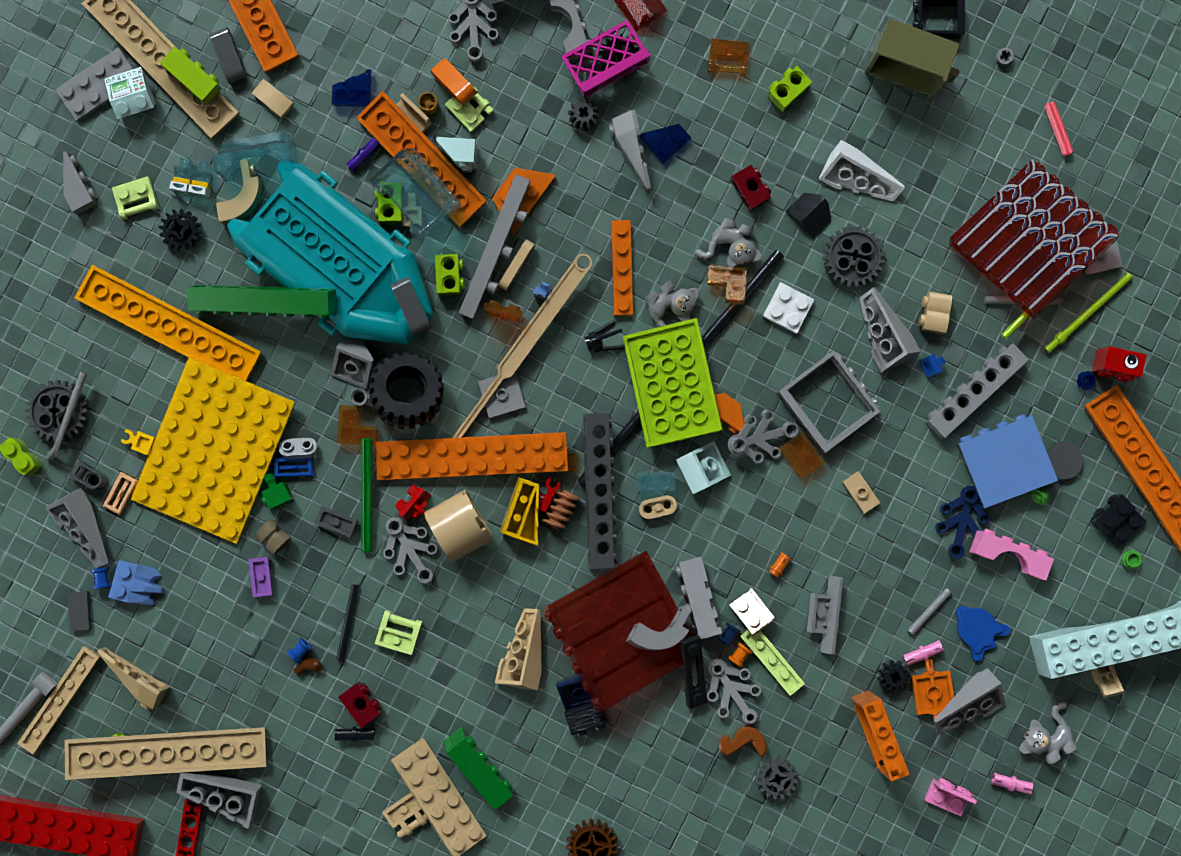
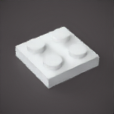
M780 282L762 317L797 334L814 299Z

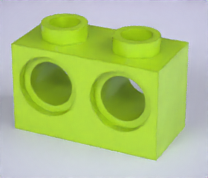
M798 66L794 69H787L782 75L784 78L779 82L777 80L774 81L768 88L767 96L782 112L812 84V81ZM791 78H797L800 84L794 85L791 82ZM777 91H784L786 97H779Z
M378 183V189H375V200H378V208H375V218L378 219L381 225L403 224V185L401 183ZM391 190L394 192L393 196L389 199L385 198V192ZM392 209L394 214L391 217H385L384 213L386 210Z
M458 254L435 255L436 291L438 296L461 295V290L464 289V278H460V271L463 270V259H459ZM448 261L455 263L454 268L451 270H447L444 267ZM454 280V288L447 289L445 287L446 282Z

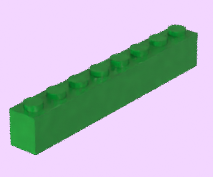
M193 285L186 287L188 310H195L197 314L207 313V311H213V314H224V311L230 312V315H240L242 312H247V315L250 316L259 315V313H265V316H276L277 313H282L283 317H292L294 314H300V317L318 315V318H329L330 314L337 312L336 289Z

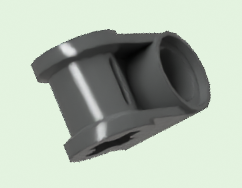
M81 459L76 460L77 464L72 472L67 475L91 489H103L108 484V478L104 473ZM96 476H98L99 483L97 485H94L93 480Z

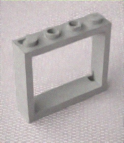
M834 350L777 392L822 454L829 451L881 412L878 409L877 401L874 398H870L867 394L868 389L866 386L856 380V373L851 367L847 368L844 364V357ZM831 360L869 412L827 443L789 393V390Z

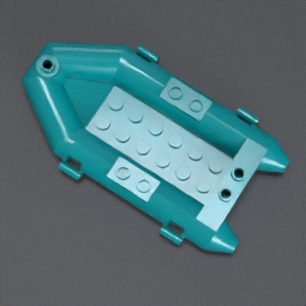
M282 160L276 167L282 184L250 222L232 219L227 225L235 247L248 257L244 264L258 276H261L266 271L284 287L336 289L337 312L330 314L329 318H321L317 323L331 336H334L339 331L345 337L410 345L417 335L413 336L390 284L408 276L428 321L434 316L415 255L407 248L411 241L398 230H395L390 235L337 192L334 188L337 186L338 181L324 170L317 175L304 164ZM321 178H322L325 182H327L330 186L325 187V186L321 183V181H322ZM394 238L397 239L400 243H402L403 246L399 247L397 244H395ZM257 259L263 263L262 267L258 266L254 261ZM331 319L332 321H334L336 323L335 327L331 326L325 320Z

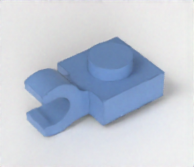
M542 282L540 287H535L533 295L546 300L552 290L549 288L550 284Z

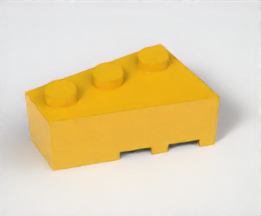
M518 477L499 532L538 545L539 484Z

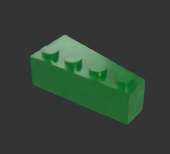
M462 726L444 740L446 754L494 810L513 796L512 784L507 778H502L498 767L495 764H491L486 753L480 750L475 740Z

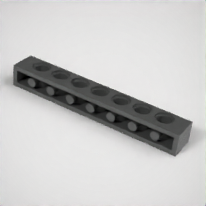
M609 413L583 414L588 567L590 569L614 568V563H617V554L613 550V544H616V533L613 532L616 518L615 513H612V505H615V496L611 492V486H614V475H611V467L614 465L613 455H610V448L613 447V438L609 434V428H612V417H609ZM597 427H600L603 431L602 436L599 438L594 436V430ZM597 447H602L603 449L601 457L595 456L594 452ZM598 466H602L604 473L598 477L595 474V470ZM603 485L605 491L602 495L598 496L596 488ZM599 505H604L605 512L601 515H598L597 507ZM605 524V532L599 534L597 532L598 526ZM605 543L607 546L606 551L599 553L598 546Z

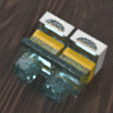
M181 157L178 167L174 166V177L169 189L176 193L210 198L213 178L210 174V164L205 161H198L197 170L191 169L193 161Z

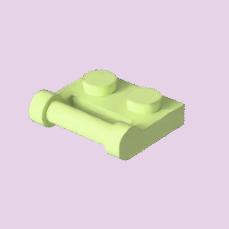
M148 176L112 187L121 220L128 219V216L150 209L153 211L159 209L151 179ZM149 198L147 203L128 209L125 208L127 204Z
M385 610L375 644L412 655L422 621L406 619ZM388 621L413 628V632L410 634L387 627Z

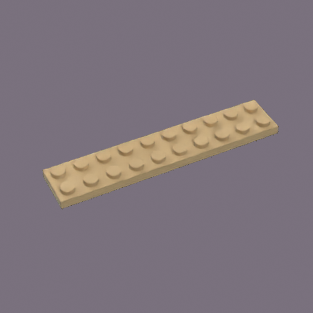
M84 0L81 3L212 140L240 115L220 92L208 105L204 104L160 64L174 45L131 0Z
M266 727L64 740L65 780L267 766Z

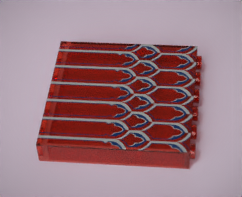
M1032 159L950 237L949 244L1035 320L1117 241L1119 233L1114 225L1108 224L1103 220L1100 213L1093 212L1083 199L1079 200L1069 187H1064L1055 175H1050L1041 163H1036Z

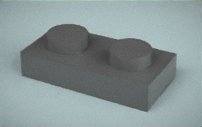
M321 506L315 524L352 538L358 519Z

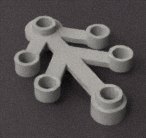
M463 0V3L455 12L449 14V23L451 25L459 24L460 16L467 9L469 16L455 31L450 33L449 38L453 44H458L461 41V36L470 27L471 46L468 48L467 54L471 61L478 62L482 59L483 52L478 45L477 26L487 34L490 41H496L499 38V34L496 29L491 28L476 15V8L486 15V19L490 23L496 22L498 17L496 11L490 10L481 0H474L473 2ZM490 14L495 15L493 19H490L488 16ZM456 16L457 20L451 21V18ZM491 32L496 33V36L493 38L489 35ZM458 35L459 38L457 40H453L452 36ZM478 52L479 55L478 57H473L472 53Z
M764 410L761 413L762 420L753 435L746 437L751 427L757 423L755 416L746 415L744 417V425L739 434L733 435L728 440V449L734 454L743 452L754 463L760 464L764 460V455L748 447V445L755 444L768 452L770 457L777 459L781 456L780 448L771 446L765 440L783 435L794 438L799 432L797 424L786 422L781 428L764 432L769 422L774 419L772 411ZM769 412L770 417L766 419L765 416ZM752 417V423L749 424L748 419ZM736 441L739 442L737 447L734 446ZM776 449L777 453L773 456V451ZM759 454L760 458L756 461L755 457Z
M398 517L390 518L385 525L389 538L386 549L383 551L384 557L391 559L395 556L394 545L396 538H398L401 546L397 563L393 568L396 575L405 573L404 564L408 554L418 570V580L421 583H429L433 579V572L431 569L425 568L414 549L426 551L428 554L433 555L437 553L438 546L435 543L426 544L408 540L404 533L415 534L418 538H425L428 534L425 527L417 528L405 525L403 520ZM394 523L399 525L397 530L392 529ZM420 529L425 530L424 536L418 534ZM430 545L435 546L433 553L428 549ZM388 549L393 552L391 557L386 555ZM397 566H401L403 568V571L401 573H398L396 571ZM423 572L429 573L428 579L423 578Z
M721 659L710 661L708 672L712 678L710 689L706 694L707 699L715 702L718 699L717 687L719 679L724 684L721 704L717 709L718 715L721 718H726L729 715L728 704L731 695L742 711V720L748 725L756 723L758 719L755 710L748 708L738 691L759 696L761 694V687L757 684L748 685L730 681L726 675L739 676L742 680H747L750 678V671L747 668L728 667ZM716 665L721 666V670L719 672L714 671V667ZM746 670L748 672L747 677H742L741 672ZM758 687V693H752V688ZM711 692L716 693L714 699L709 698ZM722 708L727 710L725 715L720 714ZM748 714H753L754 716L751 721L747 720Z

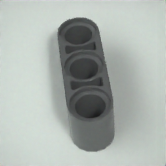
M225 27L210 33L211 41L228 83L233 84L248 78L229 28Z
M408 276L390 284L413 336L430 329L431 325Z

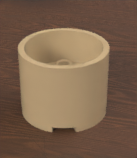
M466 489L424 512L436 540L452 563L493 541L492 534L475 504H473L474 501Z

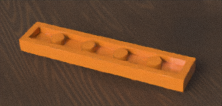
M613 220L611 223L614 316H633L631 220Z

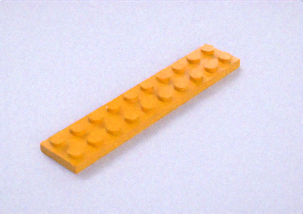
M94 265L89 269L74 297L78 301L189 358L245 381H248L262 354L261 351Z

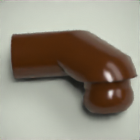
M305 658L293 671L298 676L306 670H314V672L318 673L322 670L323 665L318 659Z

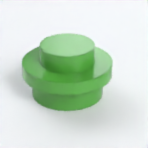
M1040 487L1031 491V498L1035 503L1044 505L1049 499V493L1044 487Z
M1128 550L1122 555V563L1126 568L1136 569L1141 565L1142 557L1136 550Z

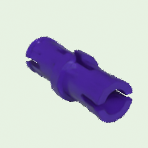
M372 137L364 147L357 150L355 156L346 165L355 173L365 161L368 162L372 154L381 145Z

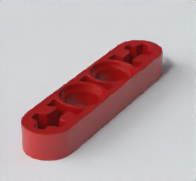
M188 798L184 803L176 856H185V852H189L186 856L196 855L204 805L200 803L194 808V813H188L193 808V804H190L192 800ZM189 817L194 818L196 821V825L193 828L188 827L186 824V820ZM184 837L192 839L193 844L191 847H186L183 844Z

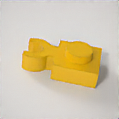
M125 430L130 435V438L128 440L121 439V442L132 445V450L149 456L155 437L140 431L136 435L134 431Z

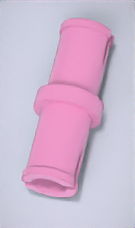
M937 640L927 646H919V649L904 654L903 657L906 664L910 666L921 660H929V657L944 652L941 642Z
M993 773L992 785L1008 788V791L1011 792L1015 790L1031 795L1032 791L1030 789L1033 790L1032 782L1016 779V776L1008 777Z

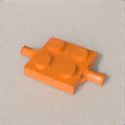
M933 659L925 660L926 672L911 675L916 714H931L933 719H935L954 698L951 671H935Z

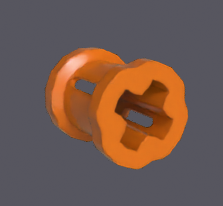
M739 642V647L728 658L742 668L744 661L753 652Z

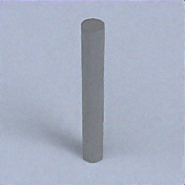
M946 588L907 631L914 635L952 592Z

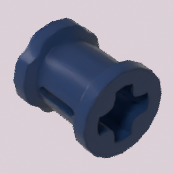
M726 623V629L721 637L717 639L732 648L733 641L742 631Z

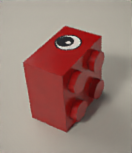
M1112 346L1103 347L1096 350L1092 372L1098 373L1097 376L1102 378L1116 377V381L1128 383V381H1135V379L1141 378L1143 375L1147 354Z

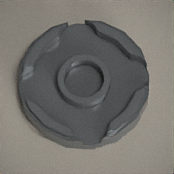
M1057 442L1047 449V454L1057 479H1070L1081 471L1083 456L1075 444Z

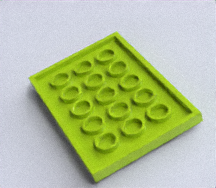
M697 318L623 336L647 448L723 431Z

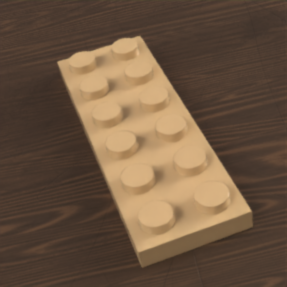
M421 738L390 760L451 856H460L486 837L485 832L424 738Z

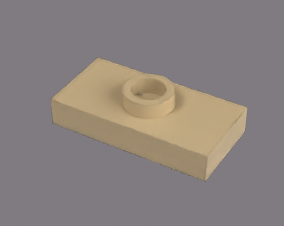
M859 471L842 481L863 514L880 503Z

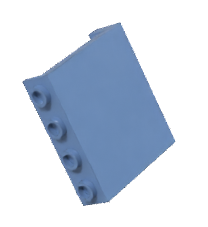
M1019 415L1014 417V422L1009 424L1008 421L996 424V429L990 430L989 427L978 431L979 435L972 437L971 434L960 438L961 442L956 443L961 450L980 498L979 502L982 508H987L1058 481L1032 415Z

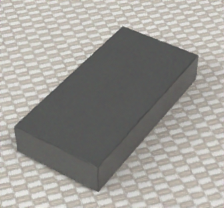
M89 591L68 592L70 631L90 630Z

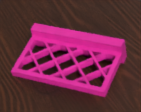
M627 19L562 55L561 58L579 87L583 98H586L649 63L651 55L644 48ZM627 27L630 32L629 37L618 36L619 30ZM606 37L614 39L612 48L602 46V40ZM616 40L627 42L625 51L614 49ZM629 43L637 45L640 51L635 54L627 52ZM590 46L597 48L595 57L585 55L586 48ZM600 49L610 51L608 60L597 58ZM613 52L623 55L622 61L619 63L612 62ZM572 56L581 57L578 66L571 65L568 58ZM583 58L594 61L592 69L581 67ZM596 62L607 64L606 69L602 72L594 71ZM580 71L590 73L589 79L583 83L578 78Z

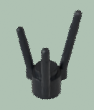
M615 321L607 323L584 337L589 351L594 350L597 353L600 351L625 349V345L600 347L603 345V339L622 332V329H618L600 336L599 333L615 324Z

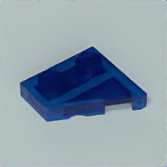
M365 70V73L356 77L352 76L344 82L332 85V106L367 107L371 103L372 70Z
M680 124L642 133L640 134V139L664 164L691 140V136Z

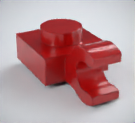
M548 478L546 481L548 489L546 495L542 493L539 498V509L544 512L547 511L556 491L561 485L558 482L556 487H551V478Z

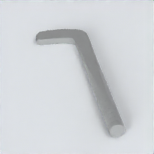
M79 373L55 444L47 452L46 460H52L59 449L88 374Z

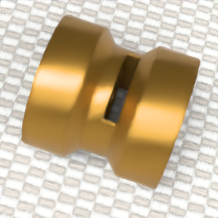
M430 92L420 95L418 104L421 111L426 115L435 114L439 109L436 96Z

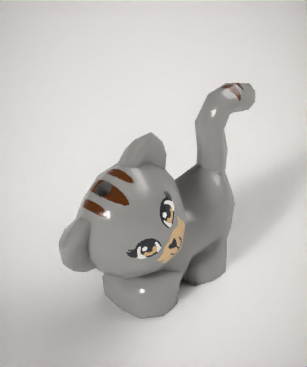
M724 218L722 224L713 232L708 252H703L701 249L695 252V255L700 259L709 260L714 257L717 244L730 243L727 265L732 268L737 265L757 262L762 258L760 251L756 249L754 243L745 239V236L747 237L752 234L753 228L742 224L737 229L735 228L736 222Z
M669 280L660 286L662 290L660 294L653 291L645 297L649 305L650 316L658 327L666 326L662 318L668 308H671L681 321L690 320V314L695 308L696 299L699 297L700 291L696 288H681L676 292H672L674 285Z
M1058 702L1052 707L1051 716L1059 724L1052 736L1042 727L1038 720L1033 719L1030 722V727L1026 731L1023 742L1019 747L1021 753L1039 755L1047 752L1045 760L1048 764H1053L1061 759L1060 751L1063 755H1067L1077 749L1071 729L1066 724L1064 718L1059 715L1060 710L1067 708L1065 702Z

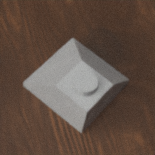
M343 336L336 347L331 376L366 389L374 359L363 341Z

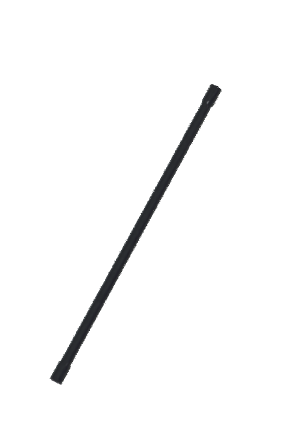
M775 249L759 271L702 336L704 348L769 272L784 258L781 252ZM639 410L613 439L610 455L617 451L641 423ZM598 466V467L596 468V470H595V474H596V475H597V473L599 472V470L602 468V466ZM584 472V473L579 477V479L577 480V481L580 482L584 487H585V472Z

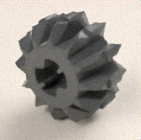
M584 98V103L577 99V105L573 103L570 105L573 110H568V115L571 116L569 122H574V128L580 125L581 131L584 130V126L591 130V124L596 126L597 121L595 119L600 118V114L596 113L599 111V107H593V100L588 104L587 98ZM586 111L587 117L584 115V118H582L580 112L584 113Z

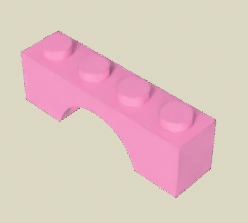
M988 529L984 531L977 530L969 551L970 553L994 560L999 554L1010 551L1018 557L1022 573L1037 579L1047 580L1054 560L1048 557L1049 553L1039 549L1035 552L1030 550V545L1021 542L1017 545L1013 543L1014 539L1003 535L1002 538L995 536L996 532Z

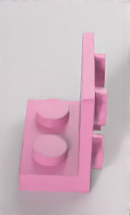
M933 778L924 798L925 801L958 816H962L968 801L974 804L977 803V800L973 798V793L969 792V790L958 786L956 789L955 785L943 778H940L939 781Z

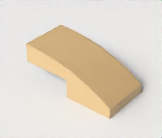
M264 79L252 92L258 100L282 119L295 105Z

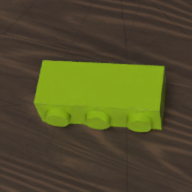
M174 46L160 64L204 104L208 105L222 89L218 85L219 80L212 73L207 75L204 72L206 68L198 61L195 63L189 59L191 55L185 49L179 50Z

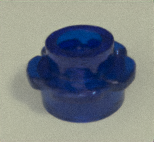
M1089 371L1079 373L1077 385L1082 387L1083 390L1091 389L1096 383L1093 373Z

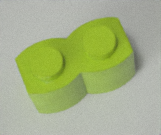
M9 437L0 445L2 455L12 461L14 468L19 473L33 476L43 467L40 459L35 454L30 453L24 441Z

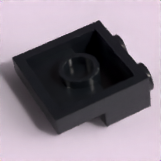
M1113 494L1106 501L1108 504L1104 508L1101 507L1094 512V518L1091 522L1117 548H1121L1147 521L1135 510L1136 507L1123 494Z

